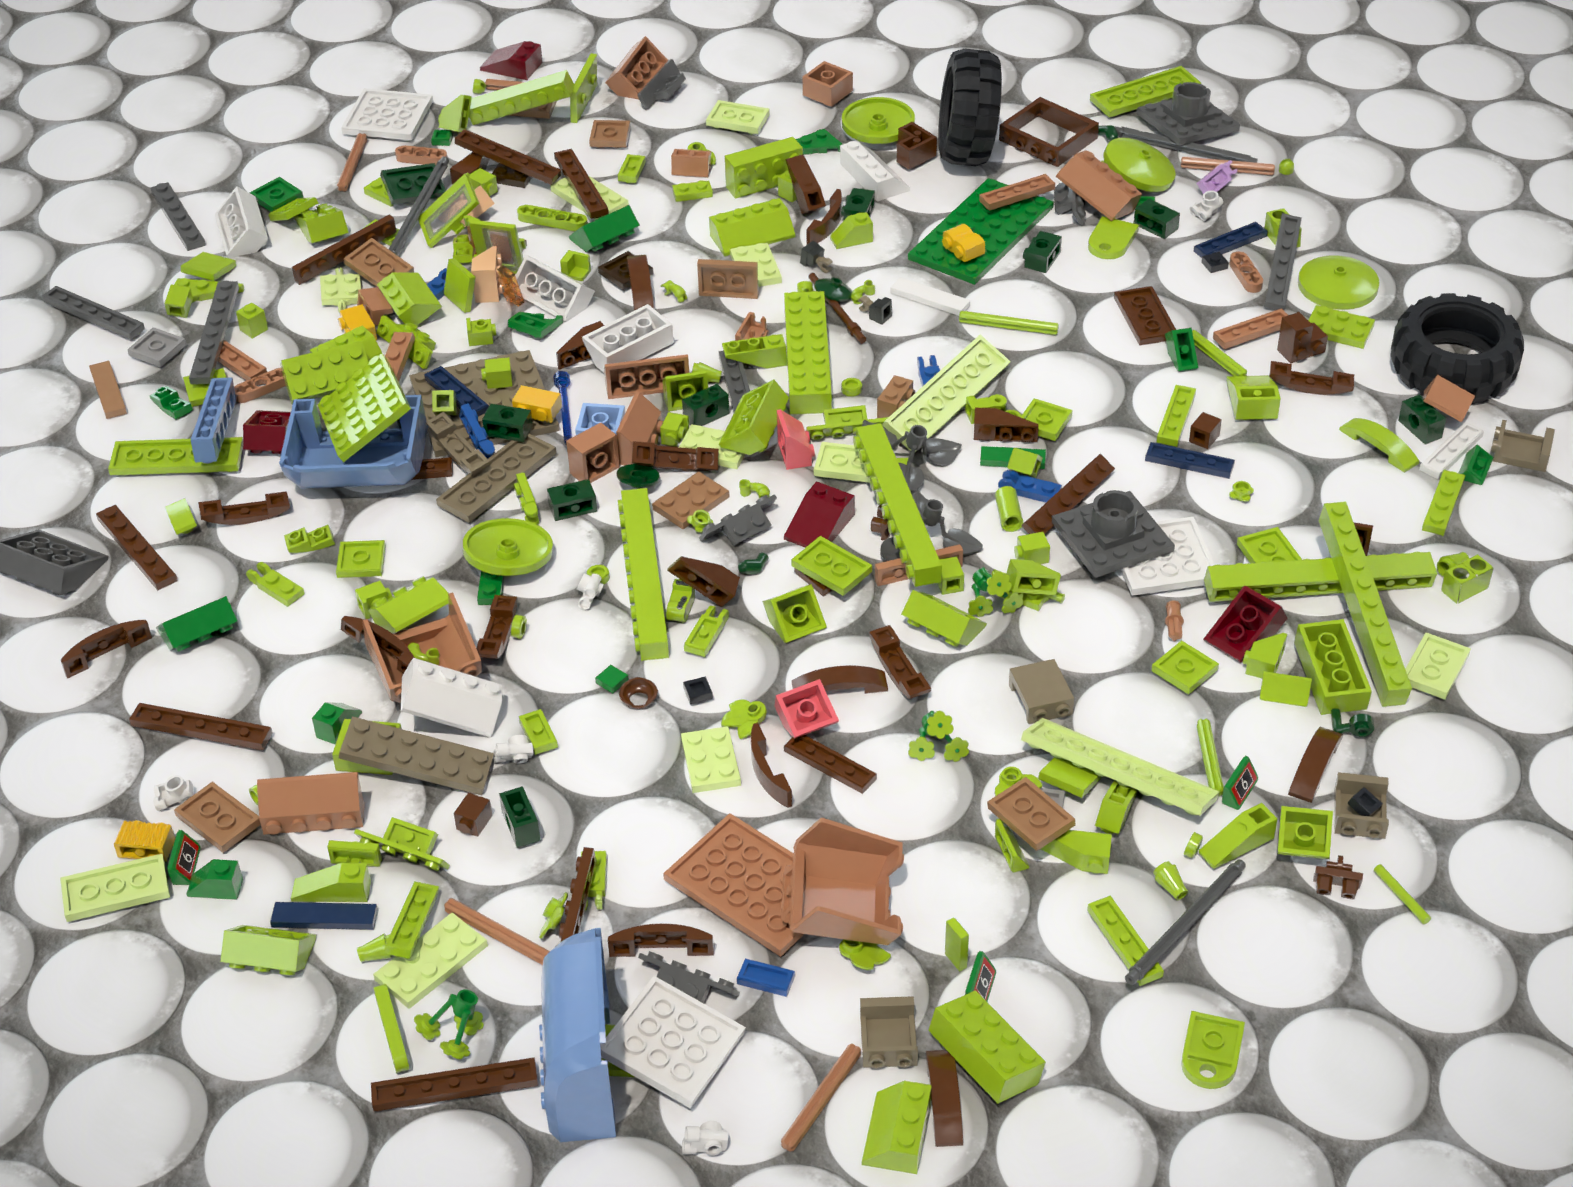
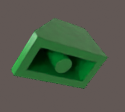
M1192 327L1165 333L1168 354L1177 371L1197 369L1198 362Z
M325 702L312 717L316 738L336 745L344 719H351L352 716L359 718L362 710L344 703Z
M213 859L192 875L186 893L187 897L237 900L243 882L238 861Z

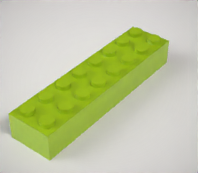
M824 291L784 293L790 414L823 413V410L832 409Z

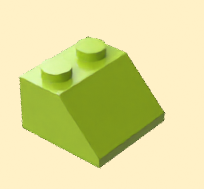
M707 370L666 376L662 380L663 395L668 412L683 410L682 399L708 388Z
M812 584L762 601L770 624L784 643L827 628Z
M1281 806L1277 854L1330 859L1333 811Z

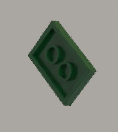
M435 163L381 170L380 176L391 204L416 201L435 168ZM442 179L439 180L430 199L439 198L446 192Z

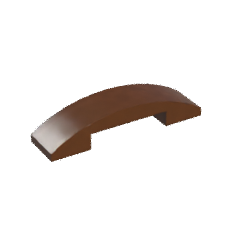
M836 189L830 197V210L822 221L814 219L807 228V244L813 240L817 243L821 242L837 228L841 220V189Z
M627 256L634 311L647 304L654 309L647 256Z
M1271 361L1269 377L1277 383L1296 391L1319 395L1347 393L1354 389L1355 374L1333 371L1332 377L1291 371L1292 364Z
M633 441L632 463L670 470L717 471L719 449L658 446L655 443Z
M287 491L265 494V501L226 506L221 505V499L198 502L201 520L224 525H241L264 521L290 509Z
M494 596L490 607L491 616L483 638H479L476 647L480 657L499 658L503 654L511 634V626L517 607V596Z
M344 616L341 619V630L360 643L364 638L362 621L364 619ZM368 621L377 645L398 659L397 670L404 674L412 659L415 658L411 651L394 634Z
M146 619L128 621L107 627L86 637L73 646L60 660L67 679L89 669L87 662L126 643L133 648L152 639Z
M891 625L869 632L874 649L884 669L896 687L907 698L911 699L931 692V687L922 673L915 671L901 649L900 639Z
M846 665L827 667L808 672L791 680L792 689L820 679L825 691L861 687L864 688L865 694L888 691L885 671L866 666Z
M758 722L754 723L751 729V759L756 777L764 790L773 799L787 808L792 807V789L783 773L773 775L764 757L767 755L766 738Z
M1319 727L1316 730L1301 759L1288 795L1310 803L1313 802L1320 787L1323 774L1333 753H1336L1343 734L1323 727Z
M662 923L647 924L627 928L608 936L609 957H635L636 948H687L688 956H714L713 935L690 926Z
M947 1050L926 1051L929 1083L932 1085L931 1102L935 1147L963 1146L962 1116L955 1058Z

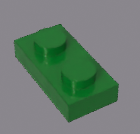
M481 571L477 595L478 605H491L495 595H502L504 576Z

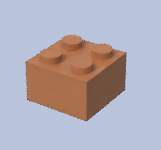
M823 61L802 77L803 96L832 107L853 91V72Z
M599 423L566 441L569 471L578 481L589 479L590 483L620 468L617 435L603 423Z

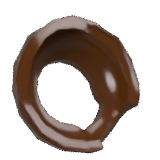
M640 677L628 680L621 686L619 691L621 701L633 709H642L650 706L658 694V689L651 680ZM635 693H644L648 696V700L644 705H634L630 701V697Z

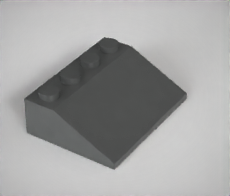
M39 529L0 540V573L15 576L19 581L33 583L37 588H46L55 595H65L67 592L79 588L108 561L109 557Z

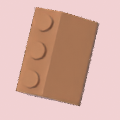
M635 392L616 431L619 465L633 464V441L658 444L659 434L661 433L660 427L664 422L662 421L661 411L640 392Z

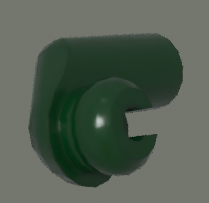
M1099 126L1098 134L1105 135L1109 142L1118 138V133L1114 126Z
M761 552L756 559H747L740 562L738 570L742 574H759L769 557L766 553Z

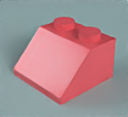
M781 409L777 410V443L786 470L812 466V457H815L813 444H809V432L804 430L802 422Z
M820 679L778 694L775 697L774 707L782 725L794 739L839 722Z

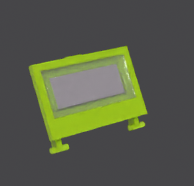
M468 172L460 177L420 215L418 221L427 245L430 248L435 246L451 230L458 235L465 228V225L460 221L480 204L469 179L470 174Z
M465 215V225L470 226L477 253L474 257L492 246H497L498 254L502 255L501 270L504 273L517 274L524 259L522 251L523 248L526 249V242L524 238L519 239L516 225L480 221V219Z

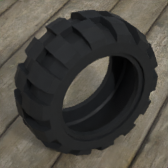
M963 48L952 52L943 81L938 124L940 157L950 164L978 166L987 163L991 156L1000 115L1002 72L999 57L990 51Z
M1441 293L1440 297L1433 298L1430 295L1419 299L1415 305L1411 304L1400 316L1394 329L1391 359L1396 373L1400 374L1402 382L1410 389H1418L1420 395L1424 396V390L1439 375L1475 395L1471 404L1485 402L1489 396L1497 397L1516 379L1524 353V338L1515 318L1512 315H1506L1504 308L1494 302L1489 304L1482 301L1481 297L1468 294L1467 297L1456 296V293ZM1444 342L1458 343L1472 347L1481 353H1452L1434 344Z

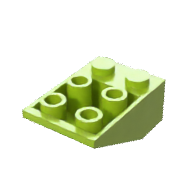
M327 203L317 205V209H307L294 216L295 221L310 243L349 233L343 211Z
M1268 375L1226 377L1235 420L1278 419L1281 398L1278 386Z

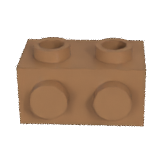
M896 375L893 376L877 399V418L890 417L915 394L913 389L914 380Z

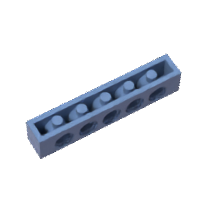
M233 377L211 379L191 437L195 462L212 463L218 459L237 400Z

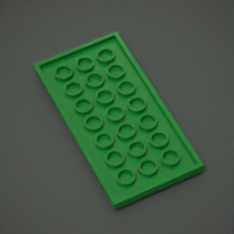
M988 178L908 253V260L975 285L1053 209L1054 201L1045 197L1033 196L1029 199L989 211L979 201L980 194L1008 185ZM966 224L973 233H977L985 241V254L966 262L960 260L955 256L954 252L949 251L943 246V232L958 225Z

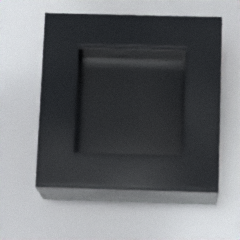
M1220 252L1202 256L1201 263L1210 273L1228 269L1229 262Z
M706 676L683 682V689L690 705L713 699V693Z
M1365 787L1352 796L1347 803L1356 813L1371 817L1383 805Z

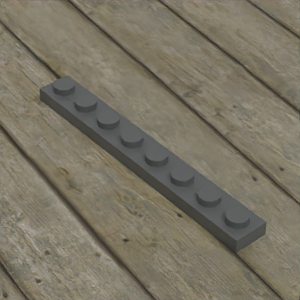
M222 281L217 284L189 376L190 384H210L214 376L239 290L238 281Z

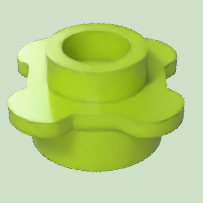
M1238 481L1233 484V490L1229 493V496L1233 499L1247 502L1250 501V494L1254 492V489L1248 482Z
M697 510L693 516L689 515L687 518V522L692 524L698 533H702L704 527L713 523L709 513L705 510Z

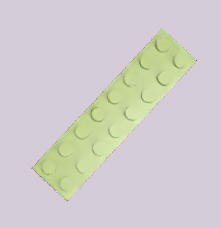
M980 334L888 417L882 426L896 435L899 440L906 431L910 432L913 425H921L927 430V439L931 438L965 406L966 396H976L1009 365L1010 361ZM905 439V440H904L903 442H901V443H902L905 447L908 448L907 443H906V439Z
M1041 718L1027 728L1022 734L1021 740L1028 743L1032 748L1043 749L1050 752L1053 757L1067 759L1077 767L1093 770L1098 776L1109 777L1116 780L1122 786H1130L1139 790L1143 795L1154 796L1161 799L1167 805L1178 806L1190 815L1201 816L1217 801L1219 795L1217 790L1044 718Z

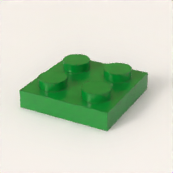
M281 177L249 192L256 197L258 204L270 212L297 198H303V192Z

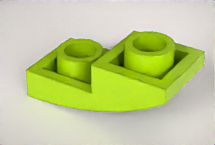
M466 234L458 235L453 240V258L459 263L472 262L474 257L473 238Z
M185 498L165 506L176 535L180 533L187 534L197 526Z
M329 525L317 528L311 532H307L305 527L284 535L289 553L310 552L335 545Z

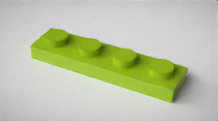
M1175 385L1157 435L1156 443L1178 446L1196 395V388Z
M1443 470L1425 517L1422 531L1444 536L1464 483L1465 475Z
M414 881L386 942L384 954L407 959L411 958L439 894V886Z
M1111 895L1088 904L1087 911L1129 970L1149 950ZM1157 962L1144 975L1143 979L1137 981L1139 986L1162 978L1164 970Z

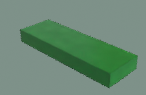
M981 446L980 466L1007 467L1014 448ZM1017 448L1041 456L1043 459L1039 469H1045L1046 449Z

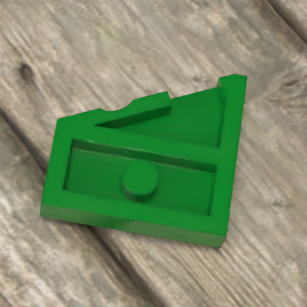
M825 129L817 130L796 139L802 146L804 155L827 153V149L834 148L840 152V145H843Z
M518 312L508 319V327L518 332L530 334L535 338H543L563 323V316L557 315L555 319H546L544 314H531L527 312Z

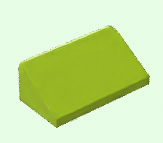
M1264 671L1260 700L1307 707L1312 678Z
M996 819L995 838L1010 870L1014 873L1029 869V864L1014 833L1002 820Z

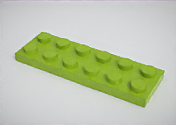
M1178 66L1091 93L1090 101L1110 118L1125 112H1131L1137 109V107L1145 106L1146 104H1154L1173 98L1174 87L1178 84L1186 82L1201 84V82L1184 67Z
M224 437L218 459L212 463L195 462L191 439L115 441L108 467L109 474L145 475L239 471L243 451V437Z

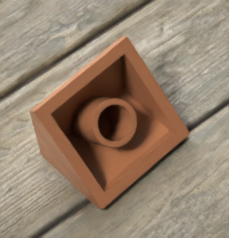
M1439 375L1424 390V402L1460 422L1463 421L1475 395Z

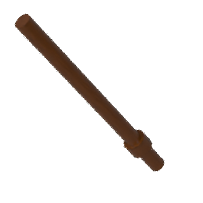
M810 273L808 276L813 284L819 279L815 273ZM825 297V300L847 326V331L851 336H854L859 343H865L866 337L861 332V327L852 321L837 301Z

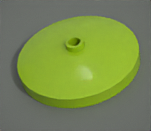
M870 97L855 101L847 106L842 113V128L845 133L855 140L871 144L898 141V128L910 122L915 123V114L911 107L902 101L887 97Z
M1116 138L1111 140L1104 150L1103 158L1109 168L1115 173L1120 174L1125 181L1138 189L1150 192L1165 191L1172 185L1175 179V169L1170 160L1159 150L1147 143L1131 138Z
M1329 255L1314 258L1302 266L1298 276V287L1308 300L1317 305L1326 306L1331 309L1348 310L1363 307L1375 299L1379 289V277L1369 265L1360 260L1346 256Z
M500 518L488 520L472 527L463 538V555L467 562L473 567L490 574L502 576L527 574L546 565L552 557L553 541L549 533L539 525L521 519Z

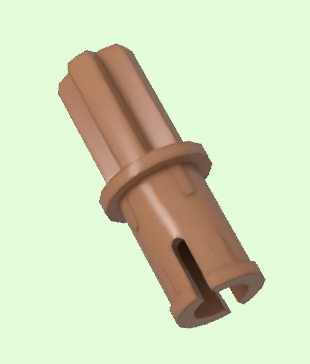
M1175 600L1167 602V617L1165 618V623L1168 626V635L1172 641L1182 638V625L1184 623V619L1181 616V604Z

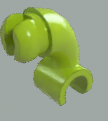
M671 280L660 285L666 289L664 295L673 292L678 302L687 300L686 291Z
M866 280L864 285L852 291L851 300L855 304L862 303L858 300L862 297L863 293L869 296L875 294V286L871 280Z
M747 479L740 480L741 496H749L751 491H755L759 498L765 495L770 497V490L766 485L756 482L750 483Z
M410 643L408 645V649L416 659L439 665V651L437 648H430L424 654L421 652L419 644Z

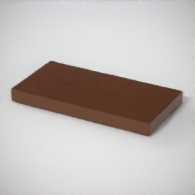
M1152 286L1114 292V299L1139 346L1165 342V333L1176 330Z

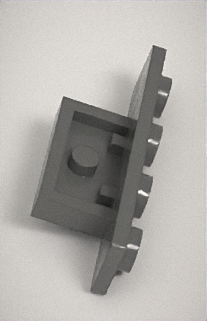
M673 59L668 60L638 93V98L645 110L649 109L656 100L672 98L673 93L682 87L681 84L686 80L684 74L679 72Z
M1063 182L1059 183L1054 190L1055 211L1059 215L1072 209L1081 226L1084 225V217L1086 216L1084 210L1085 200Z
M774 494L770 497L765 495L756 501L757 504L753 506L748 504L739 509V513L733 516L730 513L723 517L720 523L707 525L702 529L703 533L699 537L700 541L702 542L724 530L732 545L736 546L769 529L772 524L763 510L775 502L777 499L776 495Z
M649 951L648 956L642 953L638 956L639 959L660 967L657 978L703 1004L710 986L734 996H739L740 992L733 988L734 983L719 978V981L715 982L709 979L711 974L698 969L695 970V973L686 971L687 965L672 960L671 964L663 962V956Z

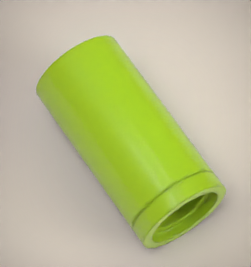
M1003 486L995 493L1001 526L1005 531L1014 532L1019 530L1023 524L1018 496L1015 488Z

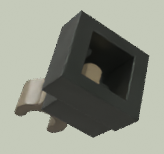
M814 240L801 250L800 263L805 267L808 265L814 267L818 264L824 273H828L832 270L828 265L833 263L830 258L824 257L825 249Z
M862 296L858 300L863 303L859 310L863 312L869 311L870 320L883 325L892 317V299L884 297L883 299L878 298L873 302L869 297Z

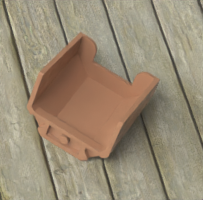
M453 592L448 594V616L394 633L407 648L410 643L419 644V648L424 654L430 648H437L439 651V666L475 677L482 672L480 656ZM362 620L365 645L391 701L401 703L403 673L397 670L398 659L377 645L368 620Z
M820 818L796 839L793 847V862L791 866L786 864L784 869L781 905L782 921L790 925L789 929L795 933L889 945L903 931V923L900 916H890L889 897L891 894L889 876L900 868L904 862V854L902 853L903 843L832 820Z

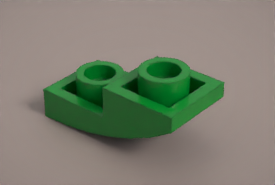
M168 386L160 387L155 393L149 395L150 399L163 412L175 420L193 411L191 403L181 399L178 392Z

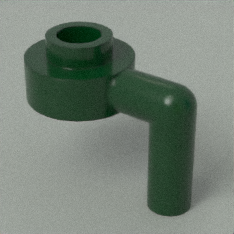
M1334 708L1331 710L1332 728L1335 732L1341 734L1351 732L1355 736L1366 737L1373 733L1375 729L1374 720L1368 714L1354 715L1350 718L1349 723L1342 724L1340 709Z

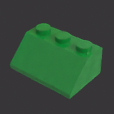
M627 205L580 227L568 237L583 251L593 250V252L604 248L603 244L607 242L611 245L619 241V237L622 235L626 238L634 234V229L640 226L630 205Z
M227 596L165 621L156 626V629L169 650L176 648L179 652L190 647L189 642L198 639L200 643L212 638L211 633L219 630L220 633L233 629L232 624L237 622V618Z

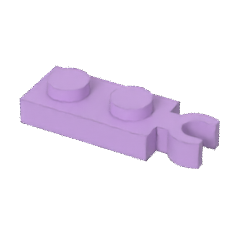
M1231 160L1218 165L1197 182L1203 194L1207 191L1217 192L1232 180L1231 176L1236 174L1238 170L1230 169Z

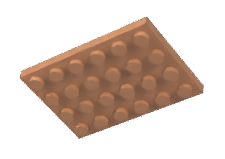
M731 813L663 873L666 882L780 957L804 935L792 932L789 929L790 925L781 919L783 872L786 864L791 866L794 853Z

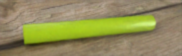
M1382 864L1374 868V872L1423 924H1427L1431 920V916Z

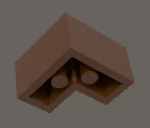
M914 122L898 128L897 163L910 170L937 156V137Z
M1300 312L1282 317L1277 351L1291 364L1324 353L1328 336L1315 323H1310Z

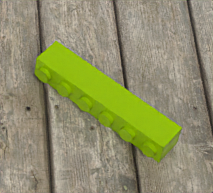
M564 70L480 95L471 99L469 118L473 125H477L571 97L574 83L568 71Z

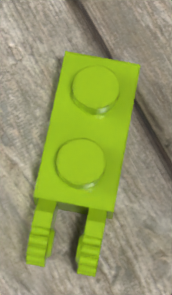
M525 473L516 474L517 483H514V490L516 496H520L519 503L521 510H524L526 515L525 521L539 525L537 505Z
M259 562L256 565L258 571L264 575L263 577H260L252 569L246 572L249 581L287 607L305 594L304 588L277 571L271 570L264 562Z
M710 605L706 612L701 615L684 643V651L706 657L729 617V611L723 609L719 616L715 618L716 607Z
M594 851L596 866L588 897H596L595 906L597 910H603V897H605L607 854L606 851ZM587 899V903H586L585 910H587L588 899Z

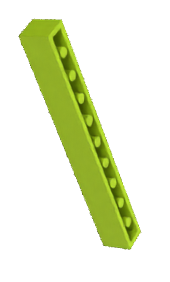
M882 424L856 427V436L853 437L854 447L859 449V459L861 463H864L866 476L870 477L872 491H876L877 504L882 506L883 518L888 520V530L890 534L894 535L895 548L900 549V559L902 564H906L908 579H912L915 587L941 582L942 564Z
M647 488L621 490L622 499L618 500L619 513H623L619 514L620 527H625V529H621L622 542H627V544H623L624 557H629V559H625L626 573H631L627 574L628 588L633 589L628 590L630 604L634 603V606H630L632 620L636 619V622H632L634 636L638 635V638H634L635 651L640 652L641 661L669 658Z
M1347 502L1324 503L1319 523L1382 707L1405 705L1412 687Z
M1431 552L1392 553L1387 555L1372 554L1366 556L1378 591L1432 587L1437 576ZM1331 557L1248 564L1237 563L1233 565L1217 564L1208 566L1204 577L1209 602L1233 600L1244 585L1266 598L1343 593Z

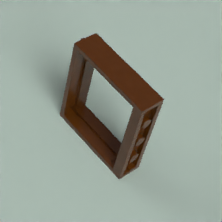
M1039 97L1000 124L999 141L1059 167L1098 139L1099 122ZM1036 117H1040L1075 133V135L1056 147L1019 129Z

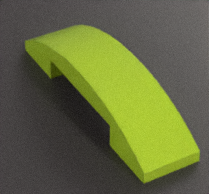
M1353 418L1339 428L1341 432L1353 440L1361 437L1388 454V463L1404 473L1419 464L1420 460L1401 438L1376 422L1362 418Z

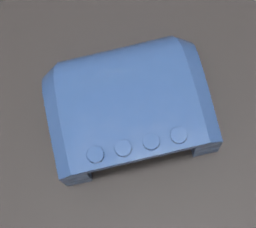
M405 395L411 410L399 418L402 429H385L345 462L338 457L328 431L322 430L315 399H294L279 461L284 475L301 489L407 484L419 473L424 454L428 426L426 425L427 421L422 395Z
M594 928L574 934L561 941L544 957L542 966V1024L539 1025L540 1041H543V1047H540V1061L543 1063V1069H540L541 1086H544V1092H541L542 1109H546L549 1132L560 1142L616 1137L615 1110L611 1096L608 1061H601L600 1044L606 1043L605 1024H610L609 995L601 928Z

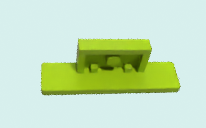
M381 316L376 333L390 343L394 332H412L415 340L408 358L421 368L427 369L433 353L432 350H434L436 342L429 338L430 335L418 330L415 324H396L387 316Z
M865 405L823 410L825 424L808 426L806 431L809 432V436L813 440H819L825 436L842 437L845 434L851 433L856 435V427H861L864 420L883 424L888 417L868 419Z
M394 817L391 818L383 838L355 829L354 834L361 838L359 842L379 844V846H382V851L391 855H395L396 852L404 854V859L417 863L418 859L425 862V866L439 871L440 867L448 870L450 866L443 859L430 855L439 835L434 831Z

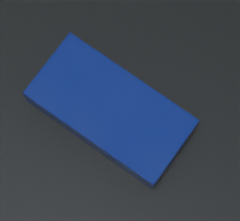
M745 958L737 976V984L787 997L795 978V971Z

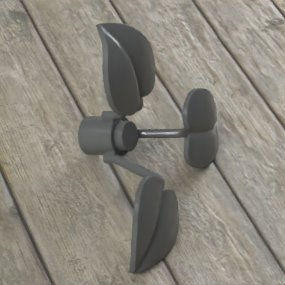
M864 420L862 426L873 425L876 423H871ZM913 425L910 432L906 431L899 440H897L896 435L889 432L883 426L892 449L905 439L908 448L911 449L907 465L899 463L910 492L919 489L924 480L922 470L911 466L916 450L922 447L923 454H928L930 462L938 466H948L954 462L962 444L939 438L927 439V430L921 425Z
M919 490L912 494L924 524L935 526L940 523L942 536L945 537L942 543L944 548L960 544L963 549V556L982 549L983 544L961 529L952 528L946 533L944 526L945 518L941 516L943 504L940 501L926 499ZM893 537L883 541L880 547V555L887 561L900 558V549L895 548Z

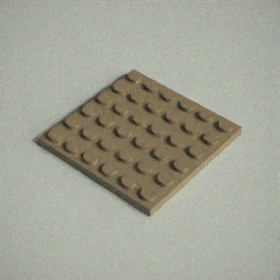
M530 350L488 358L510 357L513 387L487 388V381H482L481 369L485 368V360L487 359L445 367L449 373L489 406L490 404L513 407L512 399L517 391H519L521 385L545 390ZM429 371L409 375L414 394L422 395L426 421L437 416L432 412V391L437 390L425 381L424 374ZM456 407V415L447 416L455 423L456 430L475 449L459 417L460 409ZM485 414L478 417L480 427H483L482 418ZM555 417L552 423L532 418L533 427L529 433L533 436L560 431L557 418ZM428 428L427 433L435 457L448 455ZM487 436V440L492 441L494 445L511 441Z

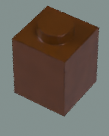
M1202 412L1191 425L1189 442L1209 449L1220 436L1222 419Z
M469 792L454 812L456 829L464 834H471L477 837L492 817L490 799Z

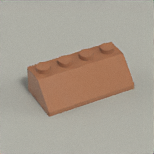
M645 36L632 46L605 83L617 96L639 100L638 93L667 63L668 59Z
M1087 150L1075 154L1056 175V178L1111 221L1134 212L1142 196V193L1134 185L1129 184L1120 174L1115 173L1106 163L1098 160L1092 152Z
M688 354L604 365L608 399L632 397L635 392H640L642 395L663 393L662 380L666 376L689 373Z
M358 772L257 779L259 819L263 835L363 827L364 800Z

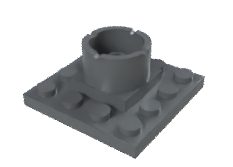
M1186 82L1178 84L1174 87L1171 100H1162L1158 103L1137 107V115L1178 145L1240 130V124L1210 102V89L1199 83Z
M1107 491L1104 494L1097 495L1093 503L1052 516V524L1095 578L1174 552L1175 544L1131 491Z

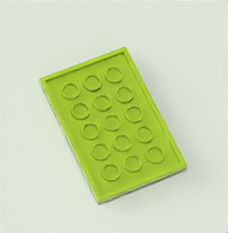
M383 353L373 357L367 366L354 372L348 381L340 383L334 392L324 396L319 404H317L336 453L343 462L411 410L393 369Z

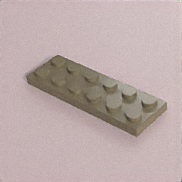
M530 433L525 442L511 440L488 458L490 465L473 475H466L436 499L437 506L470 523L514 488V483H517L516 474L525 473L526 477H528L557 454L556 447Z
M353 716L339 752V759L478 795L483 794L494 753Z

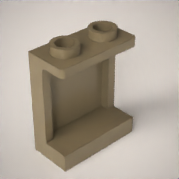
M1502 419L1501 427L1496 426L1490 451L1495 453L1493 462L1546 472L1555 429L1546 427L1545 435L1541 437L1506 430L1507 420Z
M1055 659L1010 668L1009 687L1011 691L1017 690L1027 711L1026 721L1028 724L1036 723L1041 718L1051 720L1073 714L1074 697Z
M1338 772L1334 788V834L1386 839L1389 826L1386 806V794L1389 785L1388 777ZM1363 787L1383 803L1379 810L1371 817L1359 815L1347 804L1351 797Z
M914 996L860 998L863 1068L871 1067L878 1069L898 1066L906 1068L917 1066L918 1047L916 1045Z

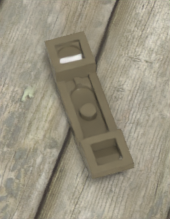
M444 412L426 422L429 430L446 453L467 473L473 475L490 465V461L480 450H475L456 430L455 423Z

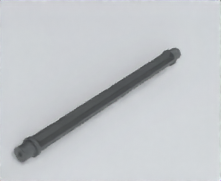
M1114 126L1118 136L1121 138H1131L1147 144L1217 160L1253 163L1258 161L1257 158H1253L1251 155L1193 142L1178 145L1167 136L1142 132L1123 126Z
M443 156L437 162L389 247V250L397 256L447 169V164L449 163L447 157Z
M1237 859L1234 863H1231L1135 965L1129 969V973L1125 976L1128 984L1134 985L1137 981L1143 979L1144 975L1221 894L1241 876L1242 871L1246 867L1243 860Z

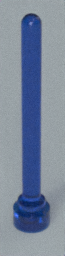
M558 371L554 374L553 380L555 387L561 393L564 443L567 445L566 441L572 438L567 388L570 385V375L565 371Z

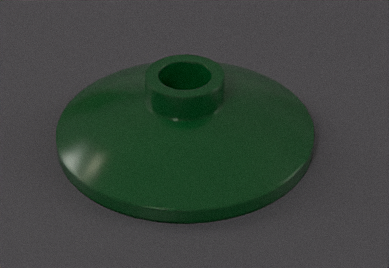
M839 278L818 279L814 284L815 290L818 292L824 291V296L834 301H848L851 299V288Z
M637 464L621 466L616 473L620 482L636 489L652 486L660 479V474L656 469Z

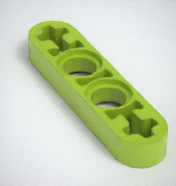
M521 205L517 208L518 220L525 223L569 231H576L588 224L587 217L583 214L533 205Z
M383 984L373 987L395 1071L399 1073L409 1070L406 1052L387 985Z

